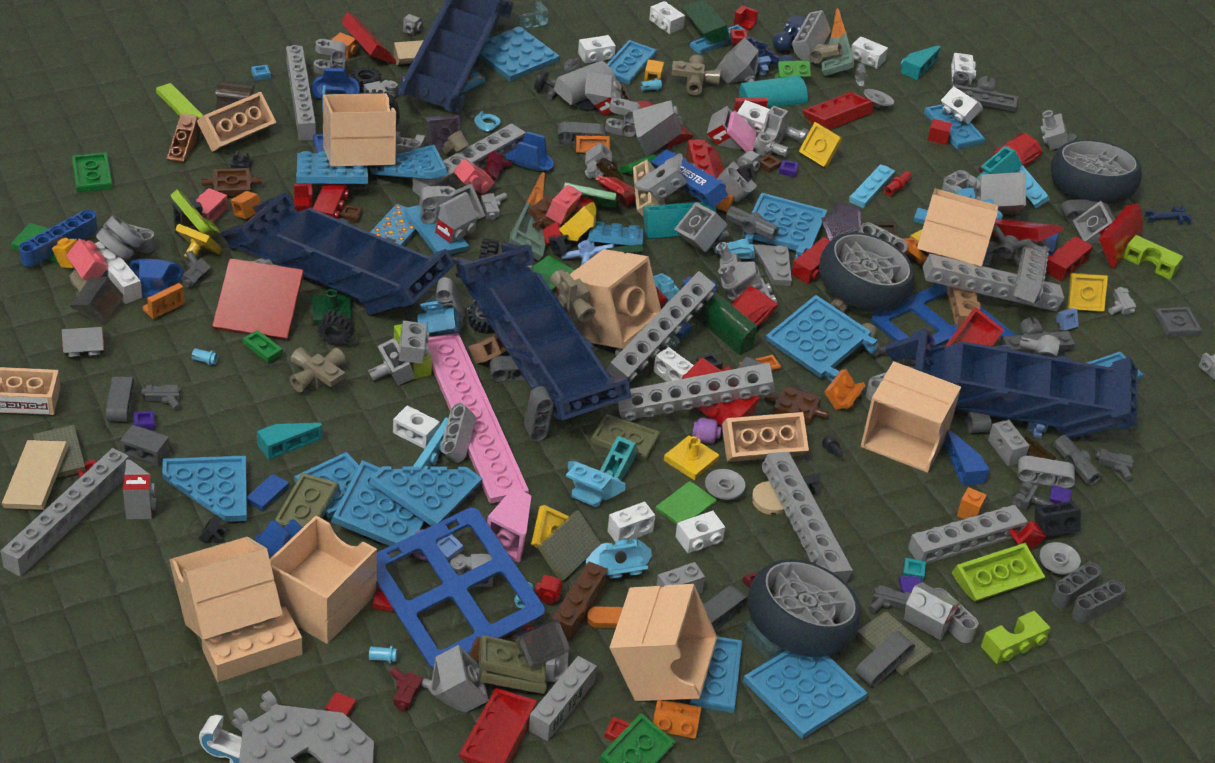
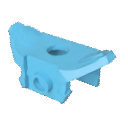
M568 461L569 472L566 474V477L572 479L575 488L572 489L571 498L597 507L600 506L602 500H608L625 491V483L620 479L579 462Z
M637 538L629 539V542L627 539L615 541L614 545L612 543L601 544L586 559V563L590 561L608 568L607 575L610 578L622 577V573L629 572L630 575L642 574V570L648 569L646 564L652 557L651 549ZM619 551L626 554V560L621 564L615 560V555Z

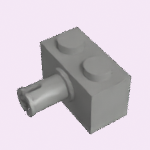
M1045 111L1043 113L1044 119H1042L1043 126H1041L1045 145L1048 144L1050 150L1060 148L1069 142L1062 114L1053 115V111Z
M395 338L378 346L383 364L368 370L373 381L388 373L392 375L397 386L415 378L410 363L399 361L400 346Z

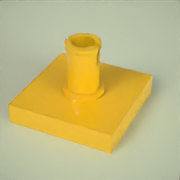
M814 122L799 152L827 168L843 138Z
M181 224L177 225L175 231L190 243L186 252L192 250L195 256H197L200 248H203L218 255L220 254L222 248L210 236Z
M1071 273L1067 309L1104 311L1108 276Z
M687 436L664 455V461L691 479L696 480L719 461L720 455L700 443L701 441L697 437Z
M546 505L540 506L531 545L537 547L569 516Z

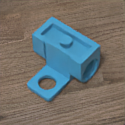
M439 301L420 304L426 313L418 314L417 320L418 323L426 324V332H429V337L461 332L459 315L455 307L446 309Z

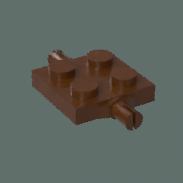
M249 168L214 169L212 178H201L202 186L212 185L215 191L227 196H238L245 191L250 192L252 184H262V177H251Z
M549 195L529 208L527 214L536 220L532 224L535 230L541 226L548 227L556 222L546 216L554 199ZM572 212L568 216V218L562 224H560V226L562 227L566 222H568L575 215V213Z
M784 386L779 395L768 394L764 398V400L775 403L774 414L803 412L806 424H810L815 416L827 419L829 411L818 409L820 397L791 387Z

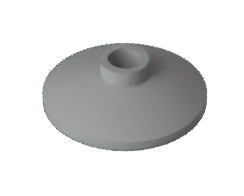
M865 89L864 95L873 101V106L875 107L893 106L894 100L881 91L874 89Z
M718 469L707 475L705 486L713 496L729 500L743 494L745 481L741 475L732 470Z
M1048 543L1042 547L1039 554L1042 564L1050 571L1058 574H1070L1078 569L1081 563L1077 551L1064 543Z

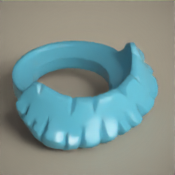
M483 111L474 120L476 126L485 132L492 131L500 125V119L497 116L484 114ZM485 119H491V120L495 121L496 124H494L493 122H492V123H485V122H483V120H485Z

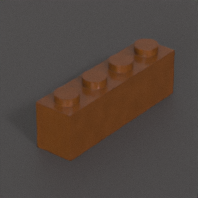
M588 561L552 617L551 630L557 631V638L568 643L571 642L585 620L589 609L593 607L605 588L608 568Z

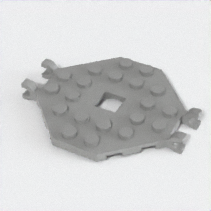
M270 691L262 694L261 697L264 702L260 703V707L266 713L253 721H249L246 712L241 707L233 712L236 718L232 720L231 724L242 732L239 763H295L292 759L301 753L312 754L321 763H373L374 741L344 713L278 705L275 696Z

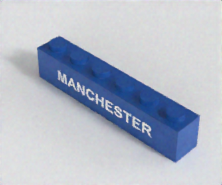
M666 149L653 159L651 163L656 169L664 164L666 160L673 158L677 154ZM685 158L682 159L679 172L688 183L680 187L681 189L711 208L728 196L725 190L726 185L722 180L718 181L712 174L708 175L702 168L698 169L693 163L690 164Z

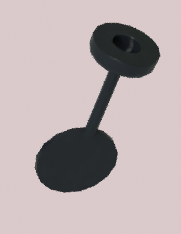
M542 69L534 85V90L541 91L545 84L553 88L555 87L554 83L547 81L549 76L547 70ZM589 99L574 104L579 109L585 111L597 109Z

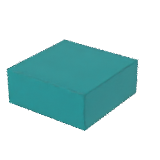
M905 558L903 576H918L921 582H923L926 561Z

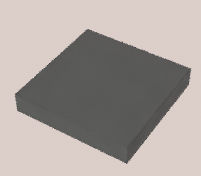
M1189 307L1155 309L1154 314L1167 337L1201 335L1202 329Z

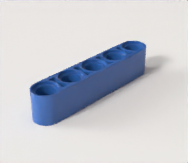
M84 210L21 243L19 251L22 265L34 266L53 256L52 248L63 238L77 239L78 241V239H84L98 230L96 213L93 210Z

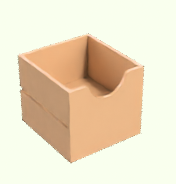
M387 93L323 95V148L330 166L395 165L396 111L394 108H391L390 111Z
M935 188L917 249L982 266L997 217L998 205Z
M603 249L570 274L574 280L580 278L590 291L588 304L596 310L593 318L587 322H580L579 319L573 321L583 338L589 339L591 343L624 349L661 311L649 256L631 253L624 254V252Z
M893 361L872 397L861 447L928 473L944 444L947 431L950 429L961 386Z
M318 516L309 521L270 558L281 608L287 607L298 628L326 644L376 594L377 549L365 542H361L358 546H350L344 543L334 533L330 523Z
M249 537L169 559L185 625L203 640L283 615L267 548Z
M694 584L665 585L664 587L629 588L609 648L635 701L700 699L717 641V635Z

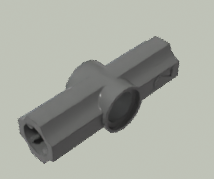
M731 206L726 214L727 221L740 226L747 234L756 233L773 241L779 232L777 225L763 220L759 213L753 212L749 214Z
M1066 435L1060 436L1054 442L1053 446L1063 456L1064 462L1074 465L1075 471L1086 484L1093 486L1101 480L1102 474L1091 463L1090 455L1086 450H1079Z

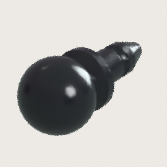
M829 435L823 439L822 446L829 453H834L840 457L843 455L840 444L834 436Z

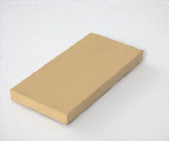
M27 440L2 501L3 508L44 510L68 449L66 441Z

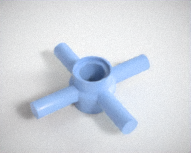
M588 237L587 240L578 244L579 250L569 251L562 254L561 257L562 260L581 257V265H583L603 249L615 246L614 244L596 247L593 241H588Z

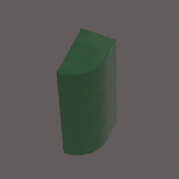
M699 0L681 7L683 12L708 41L716 43L729 39L727 24L706 0Z
M712 290L713 296L709 301L704 300L702 308L697 313L694 311L692 315L738 355L753 349L757 326L715 290Z

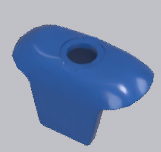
M325 68L323 76L317 77L311 87L313 96L317 98H322L323 85H326V95L359 94L360 91L358 81L349 77L344 68Z
M528 131L524 135L523 142H519L517 148L512 149L506 155V159L511 161L512 164L540 172L548 171L554 165L553 159L547 154L545 136Z
M137 259L131 261L129 266L141 281L142 297H151L169 288L172 284L179 282L184 274L180 264L160 259Z
M295 519L290 520L285 528L276 520H272L262 534L255 535V540L267 548L269 558H271L303 527Z

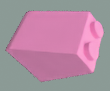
M513 487L488 516L487 524L511 559L520 563L522 561L531 495Z

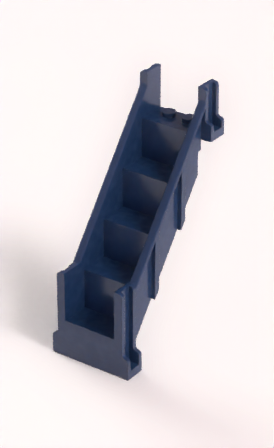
M445 0L405 76L402 75L397 94L402 96L410 95L443 106L447 111L461 113L467 96L461 95L460 92L464 90L472 72H477L478 67L476 64L487 42L492 41L493 37L490 36L500 16L510 18L514 3L506 0Z
M287 192L256 204L253 207L256 214L247 222L220 233L229 244V249L237 247L265 260L270 259L272 263L279 266L301 269L304 271L303 276L357 298L364 305L368 315L398 306L412 305L455 265L446 249L426 256L395 243L397 240L392 238L385 239L348 224V220L343 218L336 219L312 208L297 212L296 209L292 210L296 206Z
M505 243L501 244L502 253L475 261L460 257L452 259L456 263V277L460 278L530 385L531 391L539 386L547 389L553 401L552 413H554L555 418L565 420L632 398L628 379L621 376H609L590 348L593 347L589 339L583 338L560 304L558 297L551 291L541 274L532 272L530 267H526L534 264L531 246Z
M927 328L915 331L911 337L889 343L885 346V351L892 361L895 362L905 358L916 360L915 370L961 386L955 407L957 410L1052 426L1059 431L1061 436L1066 435L1069 439L1113 427H1118L1121 430L1137 425L1138 369L1131 357L1114 361L1110 367L1072 361L1070 357H1049L1011 350V347L1002 345L992 347L963 341L946 347L943 345L934 347L935 340Z

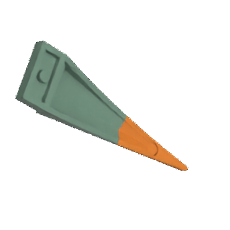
M839 8L836 9L829 44L839 42L843 48L842 57L822 60V73L824 76L854 67L855 60Z
M544 172L540 175L510 233L508 242L518 246H531L533 258L538 261L542 258L545 249L543 226L535 230L532 224L536 220L527 213L529 208L543 199Z

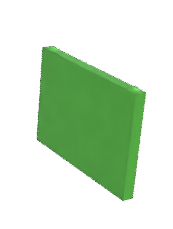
M689 481L658 504L655 510L677 525L678 522L701 515L714 505L717 499Z

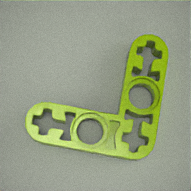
M179 189L170 195L201 233L211 238L216 237L220 233L215 224L203 218Z

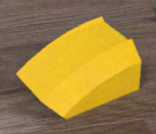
M594 202L584 206L559 229L563 235L569 236L567 240L578 241L588 229L595 226L596 207Z

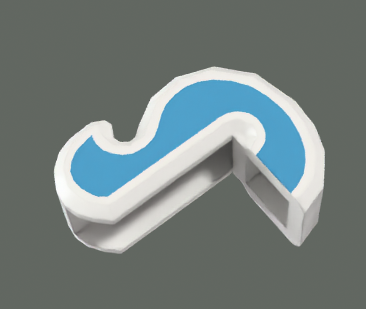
M222 715L210 716L199 734L201 746L212 756L226 757L230 759V763H239L241 737L222 729Z

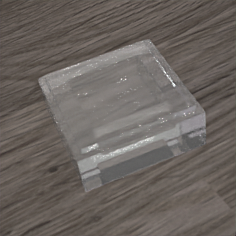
M858 64L855 78L857 85L863 86L866 71L864 64Z

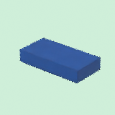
M272 474L246 497L247 503L264 511L289 488V482Z

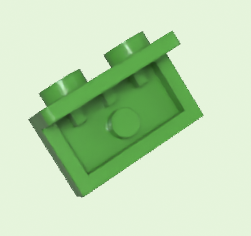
M779 61L778 72L775 74V78L800 75L804 82L811 76L810 61Z

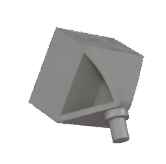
M744 38L724 56L715 70H720V77L728 84L742 81L753 82L758 67V50Z
M695 202L674 229L686 242L704 252L713 248L722 238L729 236L728 231H724L727 223L716 212Z
M459 645L436 656L432 680L425 678L421 683L422 687L428 688L431 694L441 702L465 713L489 701L485 683L480 682L479 664Z

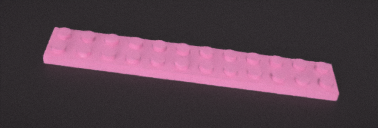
M459 333L429 337L428 343H425V345H428V352L432 357V370L449 410L455 404L463 403L476 416L467 452L477 475L483 478L481 485L489 503L501 502L513 487L529 494V489Z

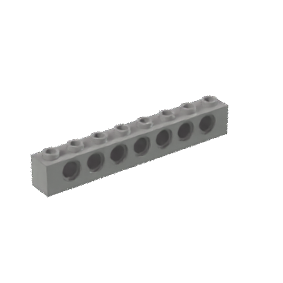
M286 46V63L298 140H313V135H316L315 117L303 46Z
M512 123L443 160L448 174L442 178L426 179L413 177V192L420 196L421 190L426 186L453 187L461 182L460 178L453 171L464 158L479 168L485 169L488 164L489 153L495 150L505 158L509 151L517 148L519 142H523L526 132Z
M1047 240L1040 242L1031 241L1030 246L1022 247L1013 296L1032 303L1035 302L1036 298L1040 299L1044 289L1047 258L1049 255Z
M929 254L923 265L925 280L1056 312L1064 300L1061 286L1055 283L1044 281V289L1040 299L1036 298L1035 302L1032 303L1013 296L1017 274L934 254Z
M698 271L610 362L606 369L607 373L612 377L621 376L632 382L638 374V369L643 370L649 363L648 359L650 357L653 359L660 350L658 348L661 345L665 347L671 340L670 336L672 334L676 335L682 327L680 325L683 322L685 324L689 322L693 316L692 313L694 311L697 313L702 308L704 300L709 301L714 294L712 290L716 285Z
M770 362L630 389L632 398L618 402L621 418L632 421L636 418L653 417L657 414H669L678 410H690L699 406H710L720 402L727 403L736 399L768 395L775 392Z
M114 448L106 453L1 550L3 567L21 577L124 480L126 460H129V456Z
M768 453L762 463V470L774 489L778 501L784 508L786 516L789 518L794 531L801 541V545L806 550L809 560L833 572L847 583L853 570L790 453Z

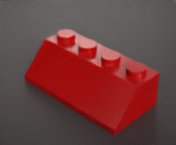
M688 140L687 162L693 163L698 169L702 168L708 175L712 174L717 179L724 170L719 153L705 140Z
M700 358L682 379L722 371L706 359ZM752 396L748 399H736L727 403L720 402L696 408L710 418L715 419L722 426V423L727 418L752 416L760 397Z

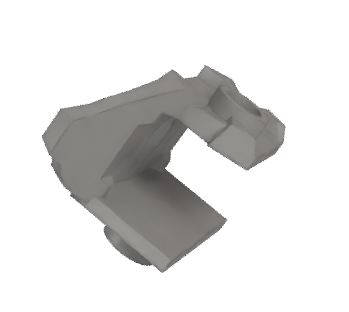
M678 153L652 172L649 171L643 178L635 182V188L642 191H650L658 201H661L688 183L679 172L682 165V154Z

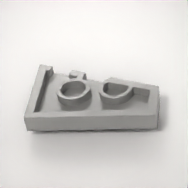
M753 244L754 252L758 255V261L765 267V272L773 285L791 286L792 278L788 247Z

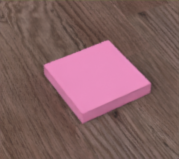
M733 111L730 115L727 134L745 152L753 151L757 132L736 111Z

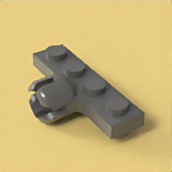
M987 76L981 77L976 88L954 85V87L969 97L978 100L982 106L1013 112L1016 110L1018 96L997 92V82L992 77H990V81H987Z
M1034 317L1031 319L1026 318L1021 322L1018 328L1021 335L1004 336L1000 341L1002 345L1008 344L1011 350L1034 353V351L1019 348L1021 336L1035 340L1044 335L1055 336L1060 341L1059 350L1074 349L1075 346L1069 331L1045 332L1039 320Z

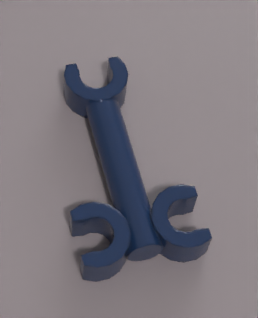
M1173 205L1171 212L1156 213L1153 210H1146L1144 215L1149 217V223L1155 222L1156 219H1178L1179 225H1182L1183 221L1190 225L1192 217L1185 212L1186 207L1184 205H1181L1180 209Z

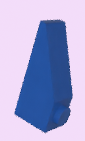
M951 430L947 431L944 446L961 485L984 484L986 476L989 474V467L985 464L982 456Z

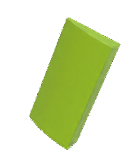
M1026 543L958 564L952 571V575L960 587L975 602L1045 578Z

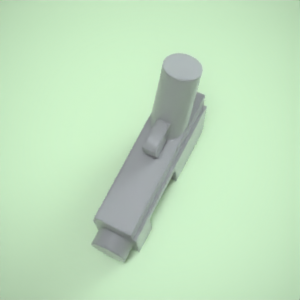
M493 193L481 195V205L485 210L486 219L494 220L500 216L498 206L501 205V201L507 199L506 193L495 197Z
M1119 287L1114 289L1115 306L1108 310L1111 315L1121 311L1122 315L1135 312L1136 305L1133 299L1130 298L1127 288Z

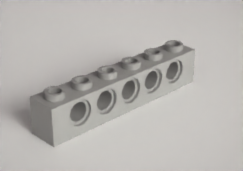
M1016 505L1002 507L995 511L985 512L978 516L968 517L961 521L951 522L947 525L912 534L908 549L916 560L926 561V564L1012 539L1013 537L1009 531L1015 529L1021 532L1027 526L1028 521Z

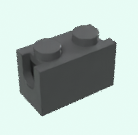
M132 425L120 440L121 452L130 458L158 467L170 452V447L166 446L169 437Z

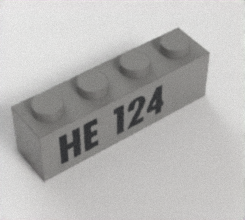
M577 656L530 714L529 731L548 741L595 683L597 666Z

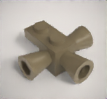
M693 55L689 58V63L673 61L671 75L687 77V92L691 95H698L702 92L703 81L719 86L720 70L704 71V58L701 55Z
M564 269L553 273L550 277V282L560 290L559 302L564 306V310L571 320L576 321L579 319L580 322H587L593 318L596 310L588 304L590 291L580 278L574 280L568 271L566 272Z
M303 347L296 349L291 356L292 364L304 368V371L290 376V383L298 392H302L309 384L319 389L325 384L332 387L345 379V372L338 368V366L344 365L346 358L338 348H333L325 358L320 354L311 357Z

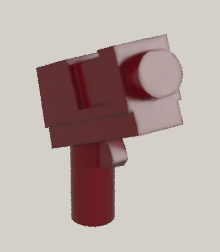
M495 150L489 153L486 170H484L493 181L498 179L499 172L503 170V167L511 168L512 166L511 161L503 160L504 156Z
M394 667L390 674L398 680L396 683L398 691L393 699V705H396L400 711L409 710L415 695L418 694L422 687L423 678L410 671L405 676L397 667Z

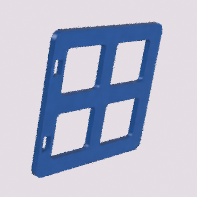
M936 284L908 297L900 306L892 310L876 312L871 318L872 323L894 341L908 338V336L890 321L908 312H914L937 331V333L932 335L935 340L934 347L947 343L956 332L955 324L949 325L925 305L944 295L948 296L947 286L942 284ZM980 306V311L1004 329L999 336L1001 339L1004 336L1016 335Z
M468 508L377 552V585L433 670L435 657L457 645L469 653L476 636L481 638L482 635L502 639L544 616L545 608L476 508ZM457 521L458 526L450 530L447 528V525ZM466 527H471L492 560L462 575H457L436 542ZM398 549L400 550L401 554L390 558L388 555ZM420 551L435 571L442 585L412 600H406L386 567ZM497 574H502L525 607L491 624L469 594L468 589ZM448 599H452L474 633L445 649L439 650L417 615Z

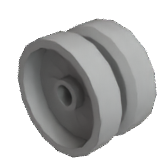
M112 215L106 222L109 229L101 228L96 237L116 255L129 261L135 254L131 246L140 248L145 239L128 223Z

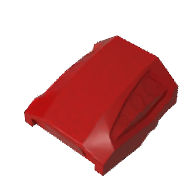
M1022 133L994 152L995 155L1004 146H1007L1016 151L1024 168H1027L1041 156L1042 149L1037 140L1027 133Z
M598 176L596 178L601 188L607 192L617 194L618 201L626 207H629L631 203L636 205L634 187L615 177Z
M751 285L731 304L752 321L757 328L779 306L775 301Z

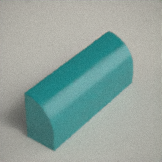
M800 75L741 83L739 98H767V108H772L773 106L782 107L807 103L808 93L805 82Z
M695 202L643 206V222L646 237L649 239L680 236L674 229ZM697 202L702 206L716 212V206L711 208L703 202Z

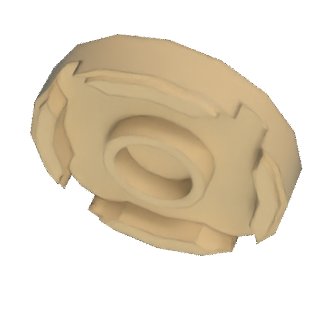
M762 482L756 485L752 493L753 505L765 514H783L785 510L778 501L770 482Z

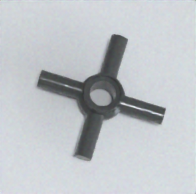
M995 225L992 231L1000 243L999 246L987 248L986 254L998 253L1003 258H1012L1019 267L1020 257L1016 252L1018 248L1030 246L1031 240L1018 241L1014 236H1005L998 225Z

